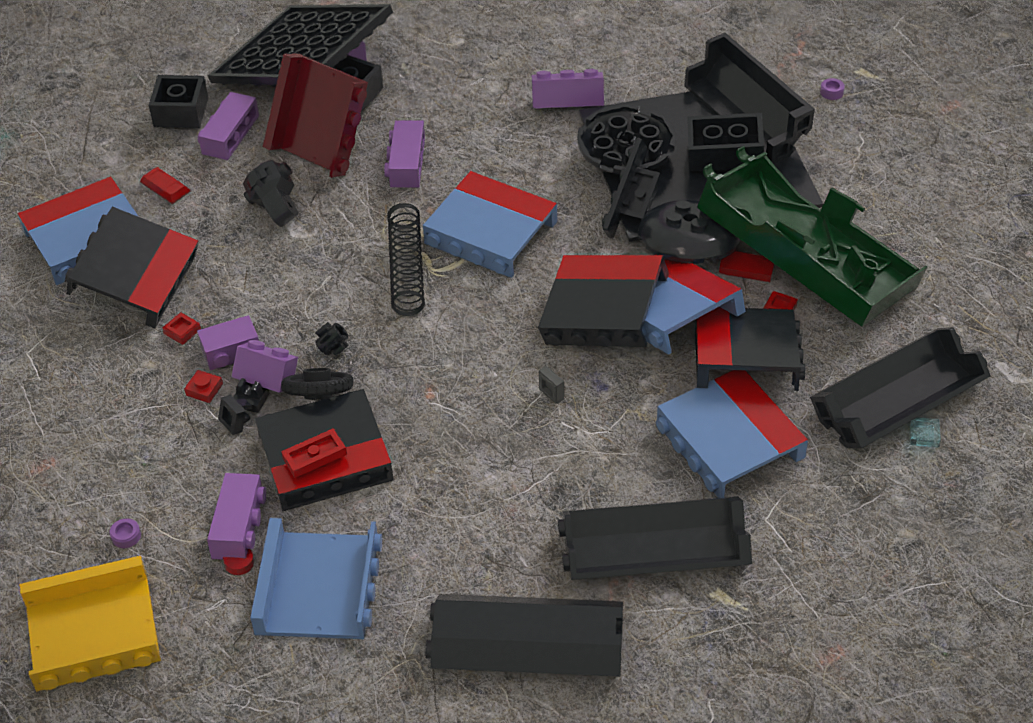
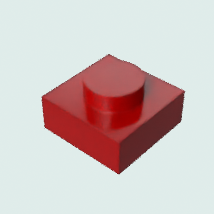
M197 370L184 388L185 395L210 403L223 385L222 377Z

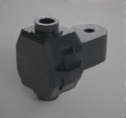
M269 160L261 163L247 174L242 183L246 190L243 194L250 204L256 203L266 208L271 219L278 226L283 227L298 215V211L290 197V193L295 185L290 176L293 172L287 163H277L274 160Z

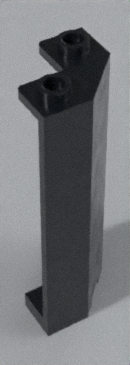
M725 32L706 41L705 60L685 69L684 87L715 115L762 113L764 152L767 153L766 156L773 164L791 156L796 149L794 144L802 134L807 135L812 129L815 109Z
M953 327L937 328L816 393L810 399L820 423L827 430L832 427L840 435L839 442L845 448L862 449L991 377L987 368V361L980 351H963L960 337Z
M738 496L562 511L563 519H558L559 537L565 538L566 553L562 554L563 571L569 572L571 580L753 565L751 535L745 530L743 500Z
M439 594L436 602H431L430 621H433L431 640H426L425 657L426 659H431V669L621 677L623 601Z

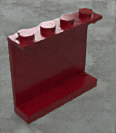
M298 53L283 54L263 148L268 150L283 149L330 170L329 177L331 178L345 176L350 165L351 151L355 145L357 126L361 121V110L367 96L368 82Z

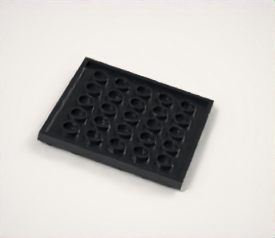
M391 4L290 5L207 76L212 84H238L239 86L245 84L255 86L271 85L275 87L283 54L297 53L333 68L338 62L344 60L350 51L359 47L361 41L372 35L379 25L386 22V19L393 13Z

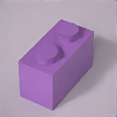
M249 315L197 330L201 349L210 371L233 364L237 346L248 343L249 340L259 341Z
M249 340L248 343L237 346L232 377L239 380L244 378L246 382L251 384L257 381L263 388L280 393L283 392L281 381L285 377L295 374L298 357L290 355L286 349H271L265 347L264 342Z

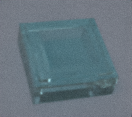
M915 418L909 422L910 445L940 446L939 419Z

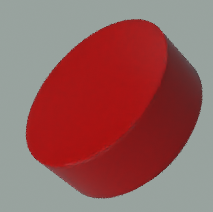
M248 549L246 558L223 557L226 571L232 575L248 573L254 566L251 549Z

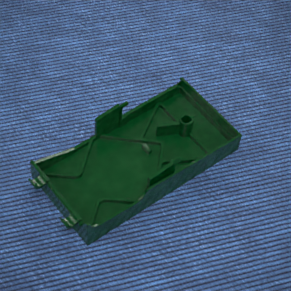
M745 146L738 148L736 152L738 159L743 164L722 175L713 172L712 164L704 167L703 172L707 182L697 208L861 327L918 287L928 266L925 265L921 269L917 268L854 224L852 220L857 209L861 212L865 211V208L859 205L858 201L831 188L820 209L795 190L768 159L766 152L756 157L754 155L749 156L745 152Z

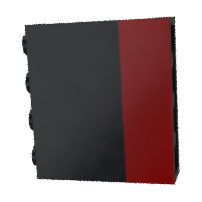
M112 206L108 214H103L100 218L98 230L90 234L87 248L80 250L75 267L68 269L64 280L67 282L66 294L71 295L72 291L76 290L77 285L108 296L146 311L145 325L155 329L196 257L199 240Z
M563 255L538 326L545 344L553 346L647 347L642 331L657 281H667L669 275L663 255Z
M717 307L696 319L697 388H708L709 369L792 372L794 391H799L800 380H805V364H803L804 352L801 349L802 335L799 334L800 320H795L793 309L745 308L746 312L735 316L721 307Z
M364 389L255 418L258 435L262 440L277 488L282 512L394 481L392 463ZM334 428L346 447L347 455L294 478L282 459L281 451Z

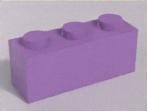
M586 69L584 73L562 70L560 74H551L550 71H539L536 75H532L533 108L604 106L603 73L598 72L597 69Z
M234 92L228 94L225 100L221 102L215 114L210 117L204 129L198 134V143L203 155L224 160L230 158L259 117L256 97Z
M395 120L394 130L389 131V144L391 146H387V161L389 162H385V177H389L390 187L419 188L425 145L424 121Z
M225 473L207 538L211 559L223 560V557L246 558L248 549L254 548L255 526L260 525L261 521L260 505L265 504L266 487H262L260 475Z

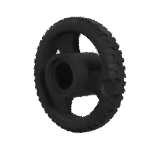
M330 368L305 369L303 373L287 376L281 381V388L284 393L304 396L305 399L309 400L331 398L332 394L349 391L354 385L353 377L350 374L331 372Z

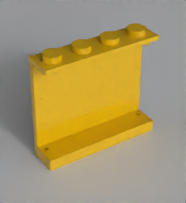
M141 555L20 584V594L27 609L33 670L29 671V676L36 692L52 690L57 686L73 682H84L90 678L106 674L113 675L130 668L146 667L151 663L161 661L147 572Z

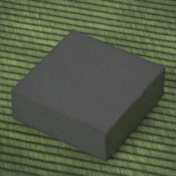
M547 366L540 369L538 373L539 390L554 403H560L564 400V380Z

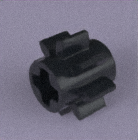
M327 322L315 332L319 337L315 341L316 346L325 355L333 353L337 356L349 346L345 342L349 337L348 333L338 323H334L331 326Z

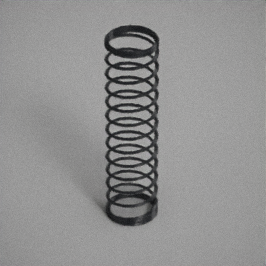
M399 203L391 207L387 213L391 308L399 315L411 316L421 312L425 306L420 211L412 204ZM399 208H411L417 213V216L413 213H399L390 218L392 213ZM404 214L412 215L416 218L415 221L408 219L397 222L392 221L395 217ZM403 221L413 222L408 225L397 224ZM410 228V229H413V230H410V231H401L400 229ZM397 231L405 234L396 236L394 233ZM416 231L417 234L414 235V234H410L409 232ZM411 235L413 237L401 238L400 236ZM415 237L418 239L416 242L409 240ZM396 238H398V239H402V240H405V241H400V242L397 243V242H395L394 240H395ZM411 242L413 244L402 245L400 243ZM415 244L418 246L416 249H415V248H409V246H412V245H415ZM396 245H399V246L406 247V248H401V249H398V250H397V249L394 248V247H395ZM410 249L413 251L403 252L401 250ZM399 252L408 255H401L397 257L395 254ZM418 252V255H409V253ZM410 256V257H413V258L403 259L402 257ZM397 259H400V260H403V261H410V260H413V259H418V260H419L417 263H415V262H402V263L398 264V263L395 262ZM402 264H414V265H411V266H403ZM398 266L403 267V268H410V267H414V266H418V267H419L418 270H413V269H405V270H401V271L396 270V268H397ZM404 271H414L411 273H403ZM399 273L403 275H411L414 273L419 274L417 278L407 276L399 279L398 277H396V275ZM418 280L420 282L418 285L403 284L399 286L396 284L398 281L412 282ZM418 287L420 289L418 292L412 290L397 291L399 288L413 289ZM401 295H416L420 298L413 302H404L397 297ZM422 300V304L415 309H403L397 306L394 301L413 304Z

